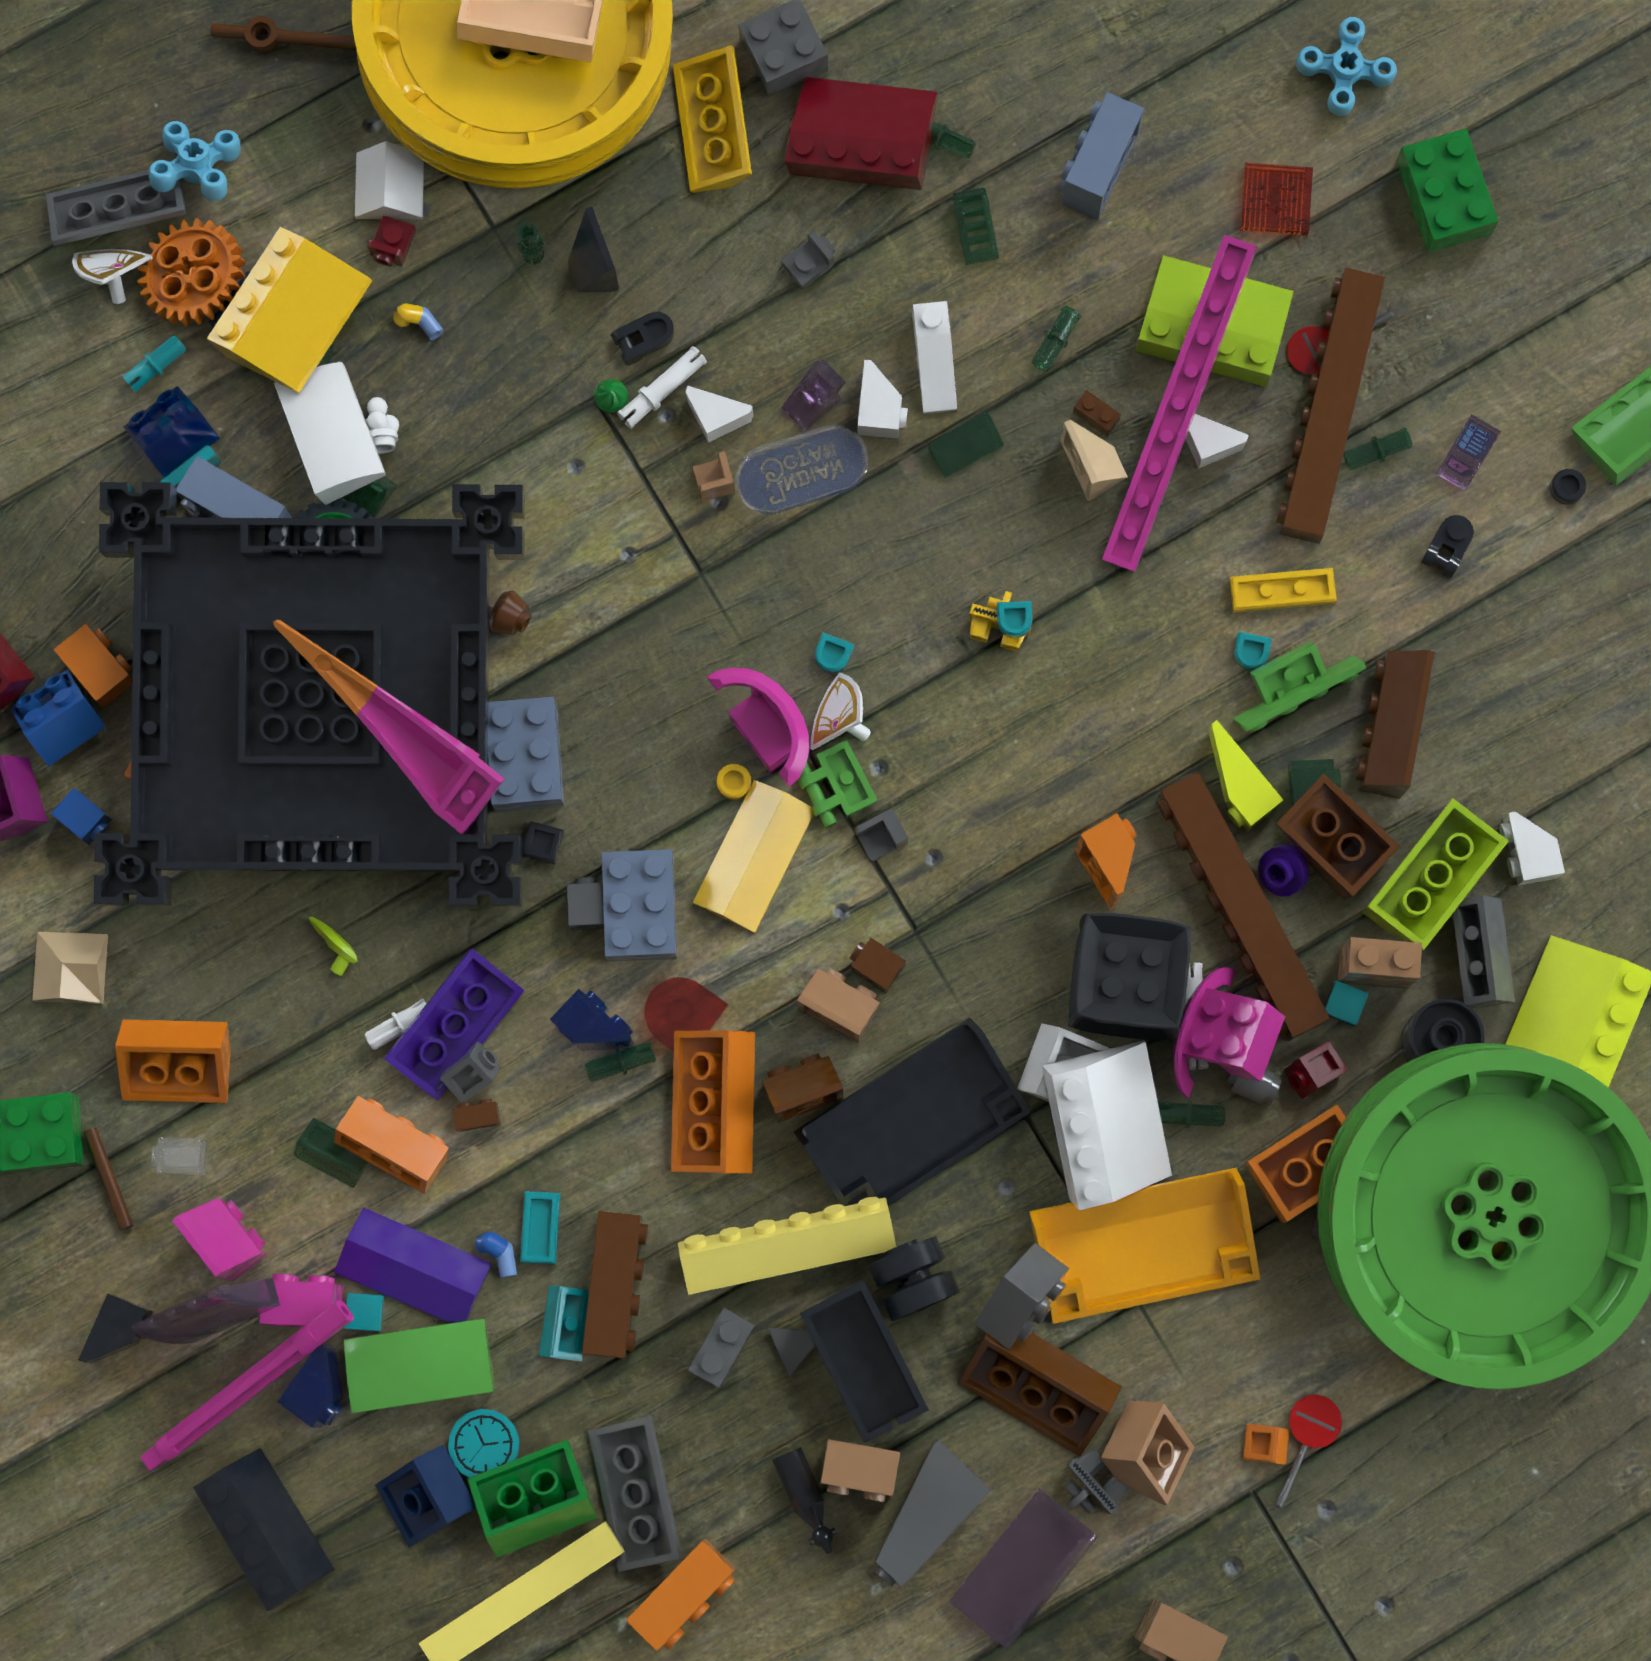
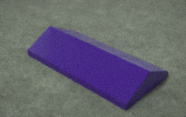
M470 948L383 1059L438 1101L448 1089L440 1079L441 1074L467 1055L475 1043H484L524 990L474 949Z
M363 1207L345 1241L334 1272L446 1322L455 1323L468 1320L492 1263Z

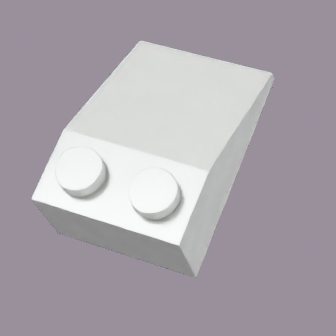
M1042 1023L1017 1089L1049 1102L1043 1065L1111 1048L1063 1028Z

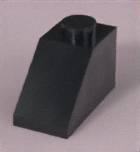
M107 1293L78 1360L84 1363H94L138 1345L141 1339L145 1340L152 1329L154 1320L150 1319L153 1311Z

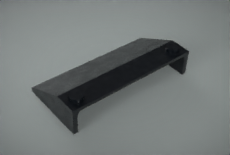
M968 1018L795 1130L794 1134L840 1205L849 1206L858 1204L864 1198L877 1197L879 1199L886 1198L887 1205L889 1206L1029 1115L1031 1111L983 1030L971 1018Z

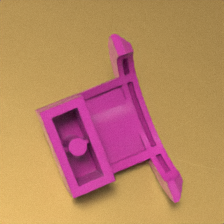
M727 668L707 676V679L716 691L728 686H746L751 688L752 695L728 712L729 719L770 773L786 762L779 771V775L787 786L790 787L801 776L809 754V734L804 717L794 700L777 682L763 673L748 668Z
M1222 967L1211 972L1196 987L1183 1010L1179 1025L1180 1033L1174 1039L1172 1063L1177 1085L1185 1098L1189 1099L1195 1083L1189 1074L1188 1057L1218 1064L1232 1075L1261 1082L1285 1019L1283 1014L1266 1001L1215 990L1222 985L1231 987L1236 970L1232 968Z

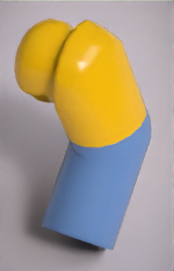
M405 303L398 306L397 311L393 314V320L396 325L407 327L410 323L418 324L430 340L436 339L444 331L426 307Z

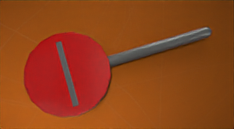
M1393 312L1377 317L1374 326L1391 319L1394 316ZM1308 326L1299 329L1292 335L1287 346V356L1289 363L1296 371L1309 376L1312 373L1318 374L1321 362L1315 361L1319 342H1326L1327 330L1321 327Z
M1317 1394L1305 1396L1298 1400L1290 1411V1431L1295 1439L1301 1443V1447L1276 1503V1507L1279 1509L1285 1503L1308 1447H1326L1334 1442L1340 1434L1342 1426L1341 1412L1336 1404L1325 1396Z

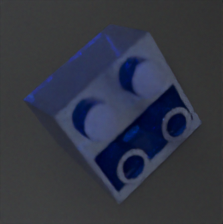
M178 386L172 390L164 391L158 396L154 404L146 410L135 413L130 418L129 423L123 426L164 478L206 445L211 446L220 439L202 413Z
M578 988L550 1018L553 1025L580 1051L630 1049L635 1044L630 1036L633 1033L631 1027L617 1014L610 1018L605 1013L608 1009L605 1003L591 990L585 994Z

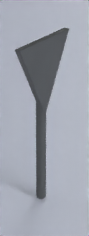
M884 1303L877 1305L880 1312L886 1310ZM768 1328L786 1372L790 1376L815 1347V1344L808 1330Z

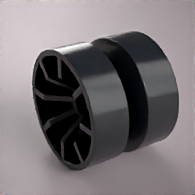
M1438 999L1426 1004L1408 1019L1401 1036L1402 1052L1406 1061L1409 1062L1439 1049L1463 1044L1484 1043V1028L1476 1012L1465 1003L1454 999Z
M937 1236L918 1242L917 1239L906 1242L884 1252V1258L868 1265L877 1287H885L901 1282L898 1290L883 1299L892 1322L960 1293L952 1271H942L933 1275L930 1272V1268L946 1258Z

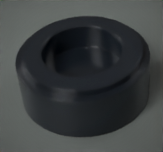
M1574 469L1559 471L1550 483L1552 497L1564 505L1574 504L1579 501L1586 490L1585 478Z

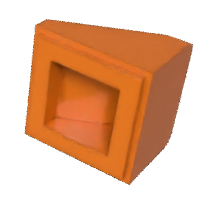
M1247 1424L1243 1459L1285 1465L1289 1429Z

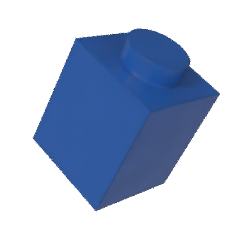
M73 788L51 813L88 845L93 840L95 841V833H107L109 830L107 824L112 820L76 788Z

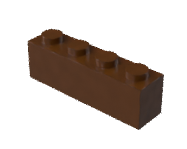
M598 1211L582 1354L627 1359L628 1352H634L636 1331L630 1330L632 1316H638L640 1307V1295L634 1294L636 1280L642 1281L644 1260L638 1259L640 1245H646L648 1224H642L643 1217L641 1215Z

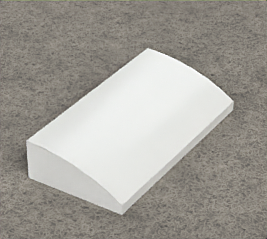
M342 362L317 366L300 393L277 382L274 383L313 491L325 505L386 476L347 370Z

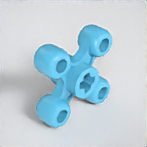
M1348 17L1341 22L1338 29V39L1341 43V48L1336 53L1325 54L1317 47L1307 46L1298 53L1296 59V67L1302 75L1313 76L1317 73H1325L1330 76L1332 82L1335 83V88L1329 95L1327 105L1329 111L1338 117L1348 115L1352 111L1355 104L1352 85L1356 81L1366 79L1377 87H1386L1394 81L1397 74V66L1390 58L1381 57L1373 61L1363 58L1358 50V45L1362 42L1365 35V25L1363 21L1356 17ZM1348 30L1354 31L1355 34L1349 33ZM1306 59H1310L1314 63H1308ZM1379 70H1383L1387 74H1381ZM1341 99L1345 104H1341L1337 100Z
M172 121L166 124L162 132L163 143L167 150L177 153L178 156L171 162L158 160L151 164L148 175L152 188L158 192H168L174 188L176 181L183 178L192 184L200 183L201 192L207 200L219 201L223 199L228 190L227 179L223 172L213 169L212 166L219 160L231 162L239 157L241 143L238 135L231 130H223L216 134L214 141L207 144L198 138L190 139L189 130L182 122Z

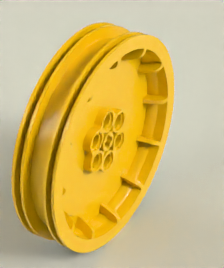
M352 0V26L359 70L367 95L380 119L397 140L418 158L448 175L479 185L497 188L541 187L575 178L598 167L623 149L641 130L661 96L668 74L673 21L672 0H603L592 62L546 54L530 55L523 50L457 39V20L462 0ZM503 51L509 55L505 59L500 60L494 58L493 54Z

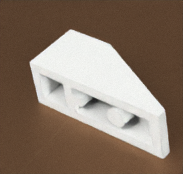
M947 301L913 304L912 318L923 414L957 411Z

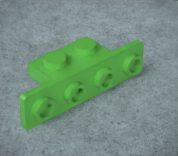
M1309 641L1250 672L1263 703L1234 717V721L1244 731L1259 730L1265 727L1271 718L1277 715L1290 714L1298 708V704L1308 699H1317L1328 693V688L1338 683L1343 684L1353 681L1359 676L1358 673L1367 667L1364 661L1353 655L1325 669L1315 644Z

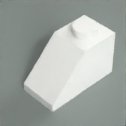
M864 360L858 416V435L898 439L899 428L906 429L908 408L901 407L902 396L871 360Z

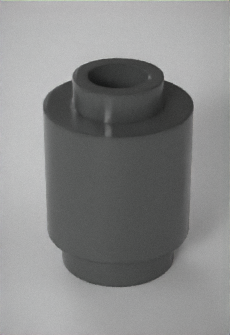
M1266 1069L1261 1082L1230 1073L1226 1082L1231 1084V1092L1259 1105L1265 1103L1270 1106L1282 1080L1276 1078L1275 1073Z

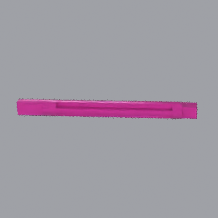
M337 1300L159 1438L151 1449L140 1456L148 1470L152 1471L167 1460H173L354 1319V1316L345 1303Z

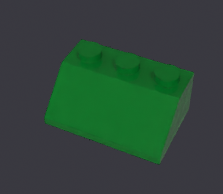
M568 1439L468 1478L485 1537L497 1558L597 1518L587 1485Z

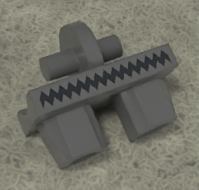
M1095 1449L1084 1454L1079 1459L1073 1458L1066 1464L1085 1486L1081 1490L1074 1480H1071L1065 1486L1073 1496L1067 1503L1071 1510L1080 1504L1088 1514L1093 1511L1096 1506L1088 1498L1090 1493L1109 1514H1112L1119 1508L1117 1503L1124 1497L1129 1488L1116 1480L1114 1476L1102 1487L1093 1476L1105 1466V1463Z

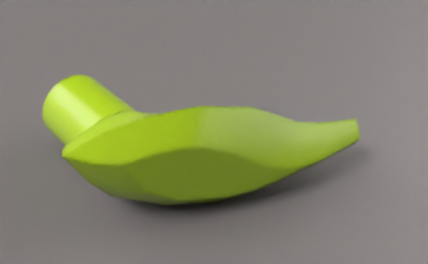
M313 916L309 917V921L325 939L328 947L338 954L330 970L342 976L350 962H357V956L353 948L331 927Z

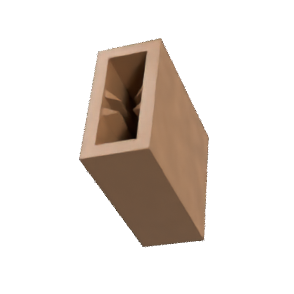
M1351 937L1340 948L1338 981L1345 984L1408 989L1420 979L1422 943Z

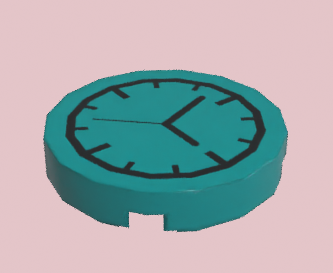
M478 1409L466 1413L455 1423L449 1435L448 1451L455 1467L460 1473L470 1478L516 1460L519 1455L520 1439L515 1425L507 1416L496 1410Z

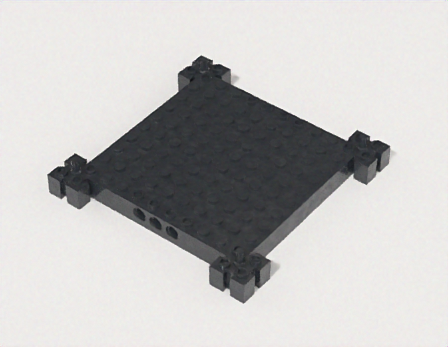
M100 482L99 510L106 516H110V524H99V552L106 558H134L130 835L124 833H95L94 861L105 864V876L94 875V904L129 906V895H137L136 904L171 906L172 878L161 876V871L460 872V877H449L450 906L480 907V896H491V905L493 907H522V878L512 877V865H522V836L492 835V845H487L488 803L463 834H460L438 816L375 736L324 678L274 627L273 622L281 620L480 754L479 758L488 765L490 549H494L496 560H524L525 532L522 526H514V519H525V490L523 485H495L494 495H483L481 484H452V513L455 518L463 519L176 517L177 489L171 482H142V493H135V488L128 482Z

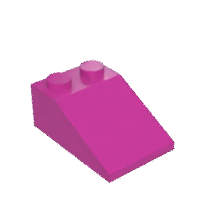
M217 1198L182 1213L172 1220L217 1278L234 1282L267 1256L262 1249L266 1244L254 1228H251L249 1231L240 1221L244 1214L232 1200L226 1203L225 1200Z

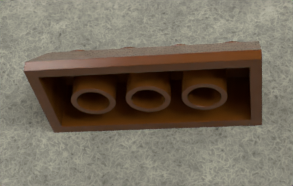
M1388 651L1383 660L1377 661L1374 680L1379 681L1377 694H1371L1368 706V713L1373 714L1371 727H1365L1362 738V747H1367L1365 760H1359L1355 777V780L1361 781L1359 791L1400 799L1410 788L1434 660V651Z
M1032 1332L1024 1342L1018 1339L1010 1349H1007L986 1333L957 1382L1079 1457L1110 1412L1122 1386Z

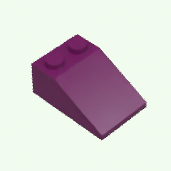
M0 756V842L20 836L48 822L30 759L26 757Z

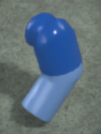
M485 1232L476 1238L475 1247L477 1251L481 1254L488 1253L497 1259L500 1278L517 1275L513 1246L509 1241L495 1232Z

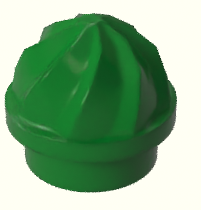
M616 379L604 380L595 389V403L604 412H618L627 404V388Z

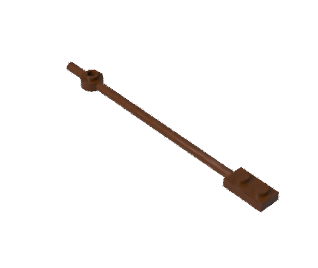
M265 16L252 18L247 22L246 26L211 24L212 37L246 40L248 46L253 51L259 53L273 50L278 43L356 50L354 36L277 29L272 19ZM265 33L268 35L267 39L263 41L257 39L260 34ZM499 51L494 53L493 57L501 60L508 57L509 54Z

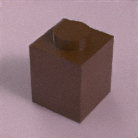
M870 938L867 944L860 942L849 958L854 961L851 971L884 993L888 992L906 965V960L873 938Z

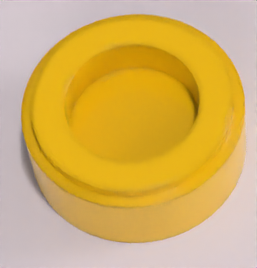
M729 764L723 767L717 776L719 792L730 800H738L745 797L752 784L748 770L739 764Z

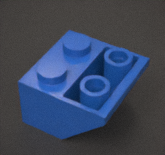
M68 669L60 674L51 676L43 686L33 693L23 695L11 707L25 737L48 766L106 728L99 713Z

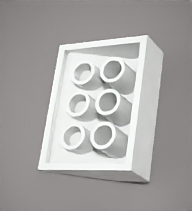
M1144 1040L1042 1066L1070 1201L1078 1210L1114 1202L1172 1176L1146 1042Z

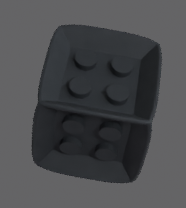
M1084 913L1079 922L1080 932L1073 961L1068 1027L1090 1033L1133 1039L1174 1040L1180 1033L1179 1025L1185 1006L1191 952V927L1175 921L1118 913Z

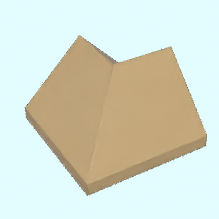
M1072 420L1064 422L1060 442L1087 501L1095 499L1127 478V474L1114 446Z
M37 932L32 1001L103 1004L108 935Z

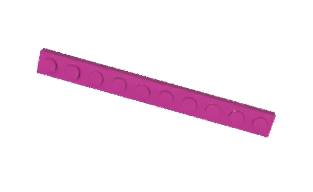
M1227 235L1223 236L1102 560L1136 572L1257 251L1256 245Z

